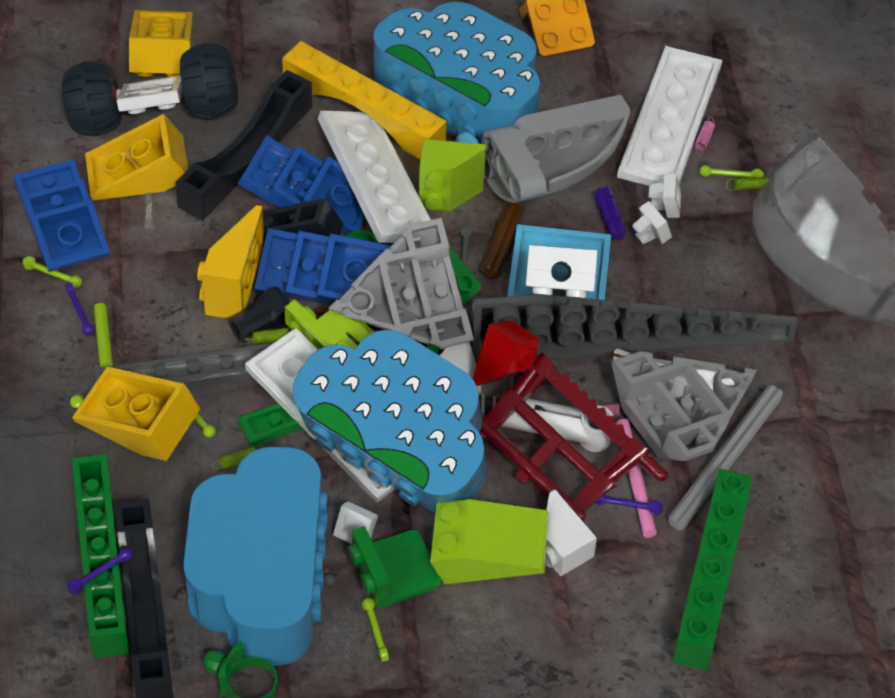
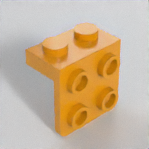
M526 0L519 8L521 20H530L537 52L541 57L590 48L595 43L585 0Z

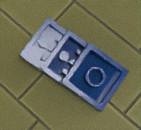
M268 135L262 141L237 183L280 208L325 198L342 220L341 232L345 234L359 230L365 219L360 204L337 161L328 156L323 162L299 146L294 151H291Z
M74 159L13 175L21 203L48 272L110 255L92 199L89 198L83 179L80 178Z
M268 228L254 291L263 293L268 288L278 287L287 298L333 304L391 246L331 233L330 237L303 231H299L296 234Z

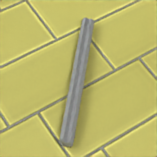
M768 385L671 512L668 524L678 531L685 529L714 490L719 468L730 469L781 401L783 392L780 388H776L774 385Z

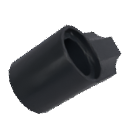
M268 288L258 297L255 304L228 318L229 326L239 342H246L248 340H244L245 338H253V332L269 330L272 327L275 329L287 328L288 325L285 324V306L291 301L280 288Z

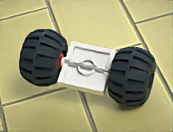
M212 43L196 45L183 53L180 59L179 76L123 84L120 90L115 73L110 66L101 62L85 61L67 70L62 80V94L68 122L73 131L84 136H100L113 131L121 123L122 111L128 110L129 114H137L146 111L147 107L158 106V109L175 107L176 103L180 102L182 94H184L190 113L202 119H217L233 111L238 104L237 80L231 54L227 48Z

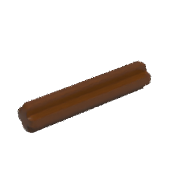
M518 203L506 205L481 266V273L489 279L499 275L515 235L517 224L520 223L524 213L523 206L518 205Z

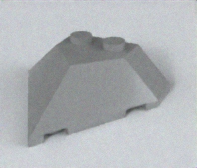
M442 217L409 225L401 233V237L389 249L387 248L352 283L351 288L339 300L337 299L329 307V310L385 330L399 331L414 340L440 349L474 341L466 308L463 309L452 268L450 247Z
M642 351L613 360L612 363L623 412L658 458L688 461L714 450L757 370L744 368L743 372L726 370L724 364L673 357L672 361L653 358V353Z

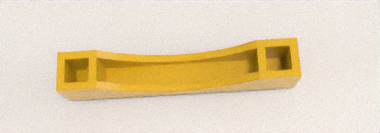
M300 41L282 58L283 73L289 70L312 82V96H329L355 106L380 124L405 152L421 160L423 139L446 141V120L310 45Z

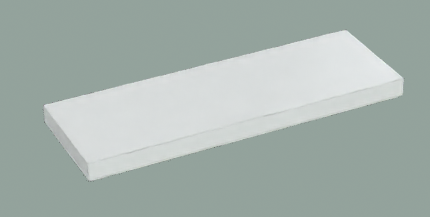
M665 46L619 166L617 178L650 186L651 184L664 182V174L677 173L680 184L721 70V59Z
M320 111L318 121L378 243H395L409 225L431 220L384 128L364 112Z
M295 328L246 362L245 370L315 440L317 437L306 428L294 401L293 382L306 360L318 349ZM334 448L332 452L325 450L376 502H379L396 489L392 484L388 488L379 485L371 478L372 473L361 467L360 470H357L343 460L345 454Z

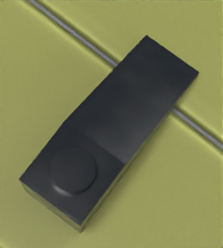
M325 198L263 211L264 243L268 228L296 234L299 231L330 237V233L341 234L343 222Z

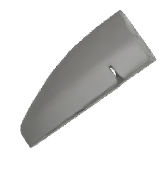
M616 95L528 114L517 119L513 126L510 125L485 131L481 144H486L484 171L486 183L500 198L511 203H518L563 191L583 181L596 172L614 153L630 116L628 104L622 95Z

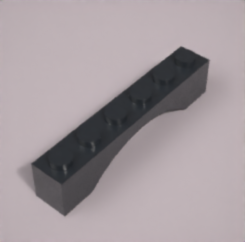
M286 70L269 87L255 115L234 142L215 157L204 162L194 163L175 182L178 208L204 220L238 185V181L264 138L268 135L277 142H280L311 110L312 82Z
M150 500L114 503L119 550L130 548L133 552L132 559L128 562L122 561L121 567L136 698H174Z

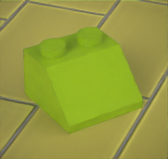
M423 139L420 161L419 198L425 209L451 211L483 191L486 144Z

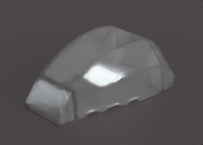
M813 132L772 170L754 200L752 223L758 242L779 270L797 287L822 304L852 317L878 323L895 324V232L892 230L888 233L878 218L882 214L874 202L869 205L862 195L861 191L865 188L859 179L826 143Z

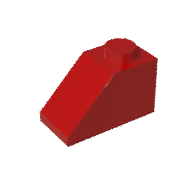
M512 320L489 324L472 378L476 386L498 382L531 369L536 359V351L540 339Z

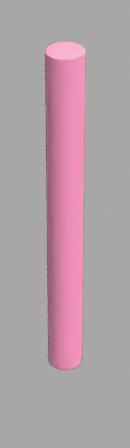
M618 420L616 425L623 424L625 434L632 438L629 420ZM638 463L628 471L634 500L649 503L640 463ZM637 508L643 536L646 538L655 536L657 531L653 515L649 510Z

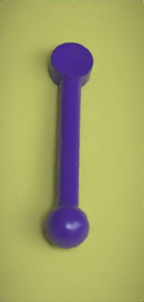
M71 282L65 284L66 292L70 296L83 324V334L86 336L93 335L95 327L88 322L75 294L73 284Z
M605 494L596 502L598 505L609 503L649 510L652 515H660L663 511L662 504L657 500L645 503L609 497Z
M123 548L118 556L81 579H70L67 583L69 593H80L82 586L122 561H130L133 557L132 550L130 548Z

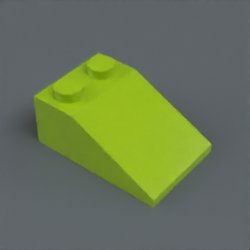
M472 499L437 503L430 562L439 577H441L444 585L545 573L549 513L547 510Z

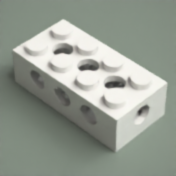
M529 245L526 288H532L533 295H552L553 290L565 291L564 297L586 298L587 292H594L597 250ZM557 264L564 265L569 271L568 279L564 282L556 281L551 274L553 266Z

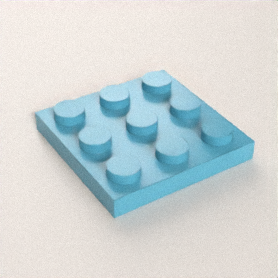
M517 224L507 297L533 295L532 288H526L529 245L597 250L594 292H587L586 298L605 300L611 234ZM557 264L552 267L551 274L556 281L564 282L568 279L569 271L564 265ZM553 290L552 295L564 296L565 291Z

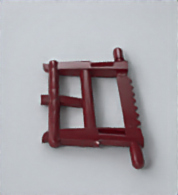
M536 351V359L531 369H528L513 388L508 386L507 392L485 418L482 417V426L479 432L482 439H489L520 469L514 476L524 485L531 479L548 496L550 492L556 490L582 521L586 519L585 511L608 491L616 488L617 486L614 483L639 462L656 480L662 482L668 478L666 469L654 458L648 456L650 451L635 438H630L625 434L623 424L616 425L614 416H607L605 407H597L596 399H588L586 390L579 391L577 382L570 383L568 374H560L556 366L543 352L538 355ZM546 380L621 448L601 471L525 402ZM514 412H517L546 440L544 445L530 460L498 430ZM555 450L563 455L590 481L573 500L540 470Z

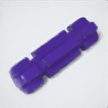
M607 186L598 188L595 191V200L597 205L600 206L599 211L605 227L608 228L607 232L611 234V240H622L626 236V227L624 222L621 221L622 217L617 203L613 199L612 190Z

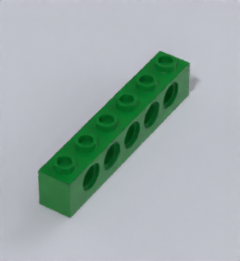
M107 454L72 458L83 577L119 555ZM119 563L84 585L89 639L93 659L129 654Z
M719 468L676 643L673 663L708 671L753 476Z

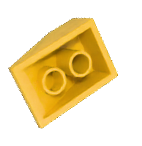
M134 10L129 35V72L143 77L152 76L154 73H163L168 77L179 76L181 56L192 47L193 12Z
M165 114L85 153L90 197L94 201L164 192L176 186L175 182L189 169L183 135Z
M256 205L209 249L206 261L200 262L197 279L202 281L199 300L204 302L205 315L229 318L247 308L264 248L262 206Z
M106 367L72 419L74 422L139 455L167 461L200 411V407L183 383Z

